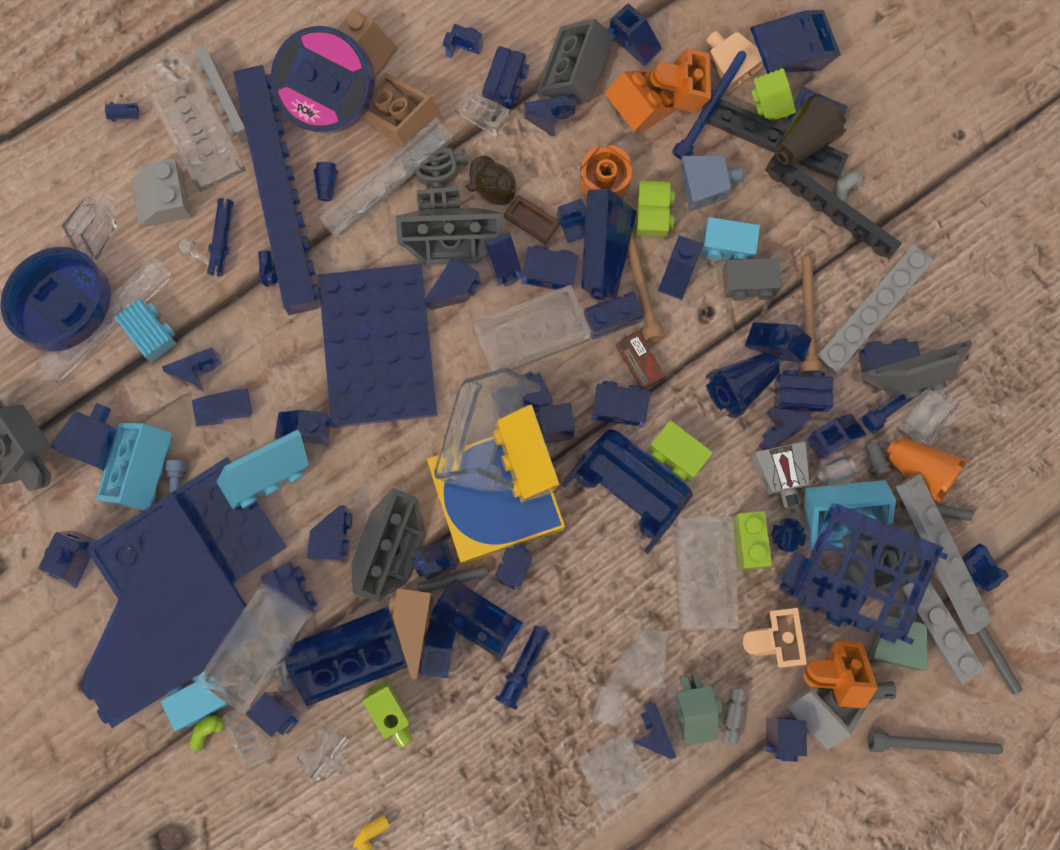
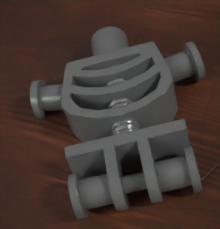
M428 135L425 137L426 150L416 151L415 158H407L406 155H403L402 170H406V168L415 169L416 179L419 183L433 187L432 189L417 190L418 210L460 208L458 186L444 188L442 186L455 180L457 164H469L466 151L463 149L462 153L453 155L451 148H441V138L439 135ZM435 199H442V202L435 203Z

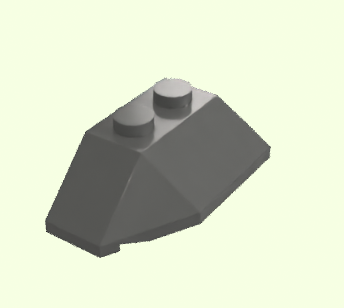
M480 208L423 209L397 215V243L406 248L425 265L478 263L502 240L501 212Z
M968 340L869 370L860 375L866 382L895 397L904 394L906 399L922 395L920 389L929 386L931 391L947 387L946 381L956 378L972 347V342Z
M392 488L371 511L351 563L353 593L380 602L384 597L407 583L425 534L416 497Z

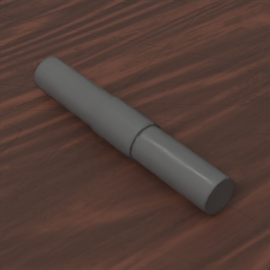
M901 499L900 507L906 509ZM942 504L937 506L942 517L965 521L972 520L973 511Z
M486 565L420 582L417 585L420 592H429L488 576Z
M986 627L976 633L1012 694L1021 692L1023 690Z

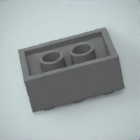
M596 19L560 27L537 92L572 105L591 102L614 36Z

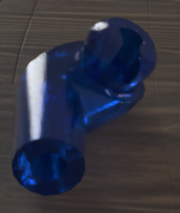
M271 250L258 251L259 281L266 287L274 286L278 282V275L273 271Z

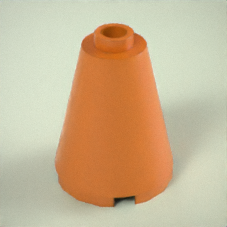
M902 437L900 441L894 439L886 451L890 454L888 460L907 479L916 474L922 475L937 506L959 477V472L962 468L964 469L968 462L962 457Z

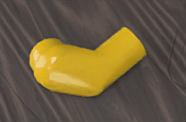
M384 815L366 824L354 839V848H357V850H372L373 846L369 840L390 828Z

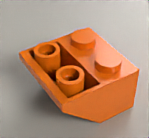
M649 70L622 72L604 93L634 132L648 130L677 110V108H673V96L667 90L655 87L650 79L651 71Z

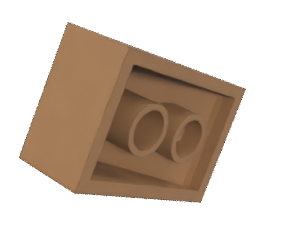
M387 73L362 96L358 107L355 109L358 115L394 145L408 153L417 147L444 118L431 96Z
M397 588V593L391 595L389 611L393 612L392 617L412 679H422L435 597L431 593Z

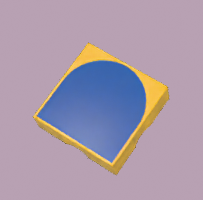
M494 437L427 459L462 565L497 554L512 545L529 543L562 532L565 529L553 492L523 503L520 502L519 497H514L510 486L513 478L511 472H506L501 459L504 452L501 445H496Z

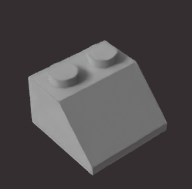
M175 158L149 163L131 179L140 228L191 218L184 173Z
M808 684L797 693L788 707L795 718L801 721L813 734L814 738L827 750L851 735L866 709L839 707L833 689L810 687Z

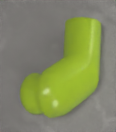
M209 715L197 722L194 726L188 748L202 751L206 735L213 731L219 733L223 730V718Z

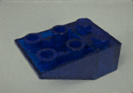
M805 10L750 28L767 74L770 72L774 73L775 70L779 71L780 68L784 69L785 73L821 71L841 55L824 10Z

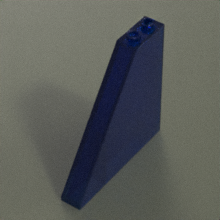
M176 492L166 496L81 680L84 684L82 686L84 694L89 700L93 699L99 708L97 713L104 724L109 723L111 728L263 633L262 628Z

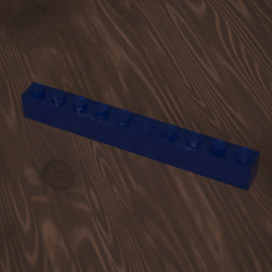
M263 65L233 71L283 307L288 315L319 309L317 300L322 298L318 284L313 283L312 276L316 275L313 260H308L307 252L311 251L308 237L303 236L302 228L306 227L302 212H298L296 204H300V198L297 188H292L291 181L295 180L292 165H287L286 158L290 157L287 142H282L281 135L285 134L282 120H277L276 112L280 111L277 97H272L271 89H275L272 74H267Z

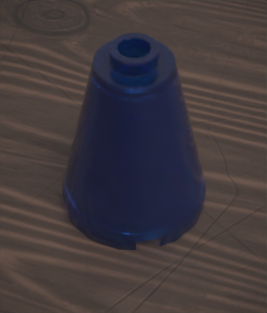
M762 353L712 370L706 375V379L709 378L710 382L706 385L710 398L720 411L725 408L730 412L727 415L728 417L737 418L743 415L779 375V360L774 355Z

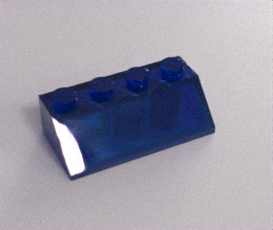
M389 607L284 646L287 671L306 706L408 667Z

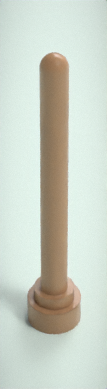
M626 224L622 227V232L646 323L642 333L644 341L652 343L665 338L663 326L659 325V322L655 320L633 230L629 224Z
M804 255L802 257L805 357H803V362L800 363V374L803 376H817L822 374V362L816 356L812 257Z

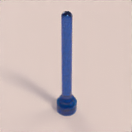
M739 51L711 95V99L706 103L686 138L681 140L680 143L675 144L671 153L678 159L682 160L683 156H692L694 154L693 144L747 57L745 51Z
M929 387L920 389V390H921V393L924 392V391H925L926 389H928ZM904 394L900 395L881 410L876 409L875 411L870 410L861 417L862 422L871 433L875 434L884 427V423L887 422L886 419L915 397L906 399Z

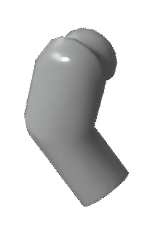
M857 171L847 172L836 181L834 195L847 203L848 190L862 184V175Z

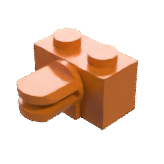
M687 48L673 64L660 61L651 71L650 79L655 87L673 91V108L696 113L711 99L709 53Z
M836 640L825 660L811 659L803 672V678L810 687L833 689L839 707L866 708L878 689L862 642Z

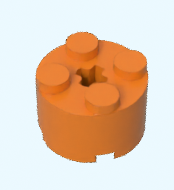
M613 145L600 148L598 146L588 151L582 160L579 186L585 197L593 203L604 207H609L623 199L629 190L632 178V165L629 156L625 151Z

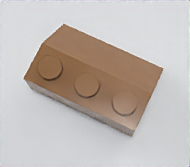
M353 8L334 33L345 38L355 48L361 58L364 70L351 73L318 55L309 65L314 81L344 100L354 78L365 74L364 94L397 50V46L373 20Z

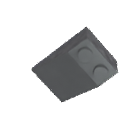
M913 521L865 528L842 536L848 589L874 595L930 572L929 554Z

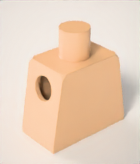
M715 31L706 40L712 48L709 52L710 70L726 95L761 71L767 60L765 53L738 32L724 39L718 31Z

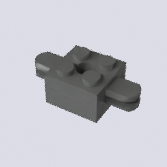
M0 400V485L21 480L28 491L47 487L51 482V474L41 460L52 446L23 404L5 407Z

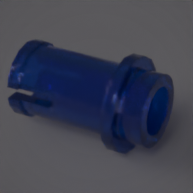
M112 101L110 104H105L107 120L116 122L117 119H139L138 103L114 104Z

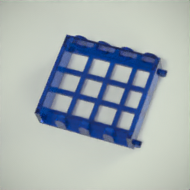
M831 503L794 596L801 599L800 605L815 611L817 606L828 610L826 615L842 622L843 618L846 617L853 620L852 626L869 633L870 628L880 631L879 637L894 644L899 639L912 645L914 639L907 636L938 559L946 560L948 554L942 552L944 547L842 505ZM835 523L854 530L847 550L828 543ZM860 534L880 541L872 560L853 553ZM886 544L905 551L897 571L878 563ZM825 548L844 555L837 575L818 568ZM911 554L924 559L917 579L904 574ZM850 558L869 566L862 586L843 578ZM876 569L895 576L887 596L868 588ZM815 573L834 580L827 600L808 593ZM901 579L914 584L907 604L894 599ZM840 583L859 590L852 611L833 603ZM866 594L885 601L877 621L858 613ZM891 604L904 609L897 629L884 624Z

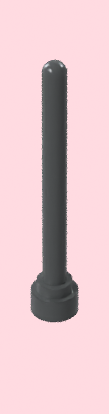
M870 729L867 737L870 752H884V750H889L890 747L999 755L1003 752V747L999 743L890 736L889 733H884L882 729Z

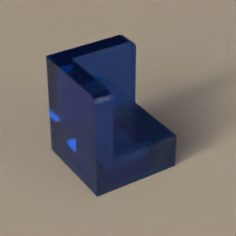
M582 198L557 208V218L560 221V226L568 243L592 235L593 225Z

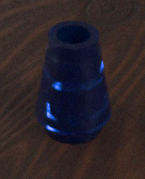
M317 162L316 168L313 169L318 195L317 200L333 201L339 171L336 170L335 163Z

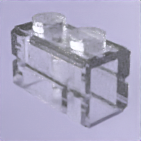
M928 389L895 428L910 440L932 446L941 437L942 434L938 431L942 426L948 427L957 418L958 415L955 411L959 408L960 404L951 396H948L942 389L935 391Z

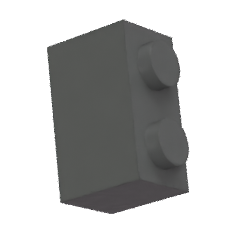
M779 258L726 260L722 268L725 298H732L734 301L746 300L748 297L768 300L774 298L781 289Z

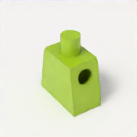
M388 678L365 691L362 701L383 738L386 739L392 736L398 748L410 743L413 740L407 728L410 725V717L390 679ZM395 715L397 719L391 721L386 716Z

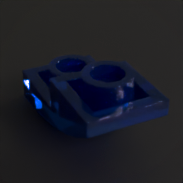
M248 388L216 393L194 399L191 402L196 427L223 424L226 419L251 417L252 415Z

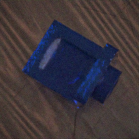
M454 24L451 32H447L443 40L446 57L452 58L456 47L480 55L483 48L482 34L474 28H465Z
M979 543L962 556L975 586L988 592L1000 586L1009 577L1007 571L997 567L985 545Z

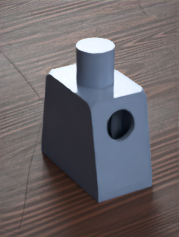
M721 155L683 156L679 166L689 211H694L727 199L731 192V184L743 181L741 167L727 169L725 158Z

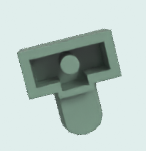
M698 673L691 674L693 689H691L687 675L680 676L682 692H677L676 707L678 724L684 745L689 746L718 740V728L722 727L719 714L722 713V705L719 696L713 695L711 686L702 687Z

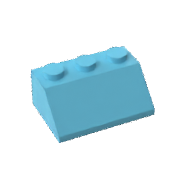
M119 423L95 500L149 511L156 498L155 490L158 480L163 475L165 456L171 448L170 439L172 433L144 423Z
M299 430L224 466L217 484L233 510L239 506L245 509L257 502L256 497L264 493L266 496H270L281 489V484L287 481L292 484L305 476L303 473L309 466Z
M886 480L805 488L804 514L810 550L843 547L842 536L865 528L893 524L896 499Z

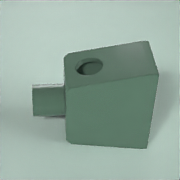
M898 603L896 617L884 616L880 618L867 654L868 659L917 671L927 670V626L912 621L914 605Z

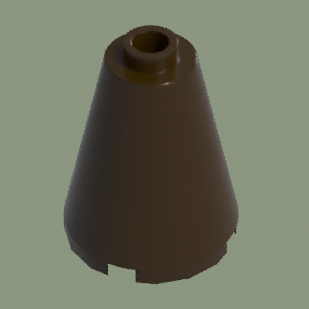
M818 94L811 95L805 100L776 145V157L781 163L794 165L838 140L846 133L847 128L844 129L843 127L846 119L841 110L831 100L828 99L824 102L819 99L821 95Z

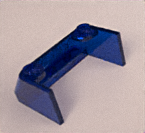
M608 429L581 456L561 484L566 488L575 478L580 485L586 488H595L600 483L641 516L638 521L641 532L646 537L652 539L644 549L647 554L673 524L693 496L692 490L687 484L623 434L613 429Z

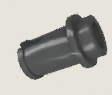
M880 441L872 442L863 447L873 468L871 472L875 473L876 477L892 471L890 468L892 463L887 461Z
M894 682L876 683L878 689L869 703L872 700L895 699L896 686Z

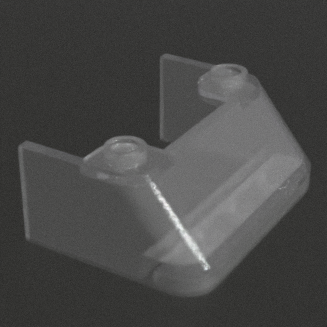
M507 367L464 380L457 391L434 469L435 478L445 483L488 493L513 489L515 484L503 479L501 469L493 465L498 446L494 440L492 430L496 429L495 424L497 420L522 408L523 395L540 391L541 385Z

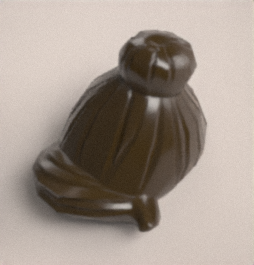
M485 155L477 157L471 162L469 171L470 184L466 185V189L471 192L477 191L492 204H509L515 197L517 190L516 180L510 169L495 163L491 157Z

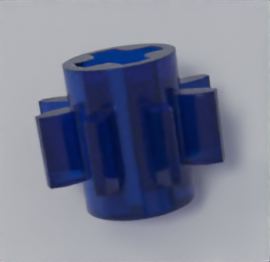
M785 518L780 521V526L773 525L771 536L774 537L773 543H777L776 546L780 550L794 552L798 549V545H805L807 534L804 533L805 527H801V523L798 520Z

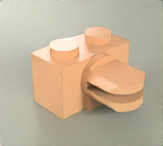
M798 608L770 611L772 627L753 629L745 633L743 646L749 654L753 656L776 655L778 668L780 669L808 665L800 610Z

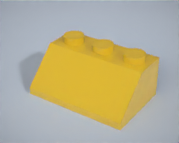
M528 405L497 420L495 424L496 429L492 430L496 445H501L504 455L501 456L506 472L510 471L513 481L510 482L512 493L515 498L519 497L521 503L551 494L559 485L533 407Z

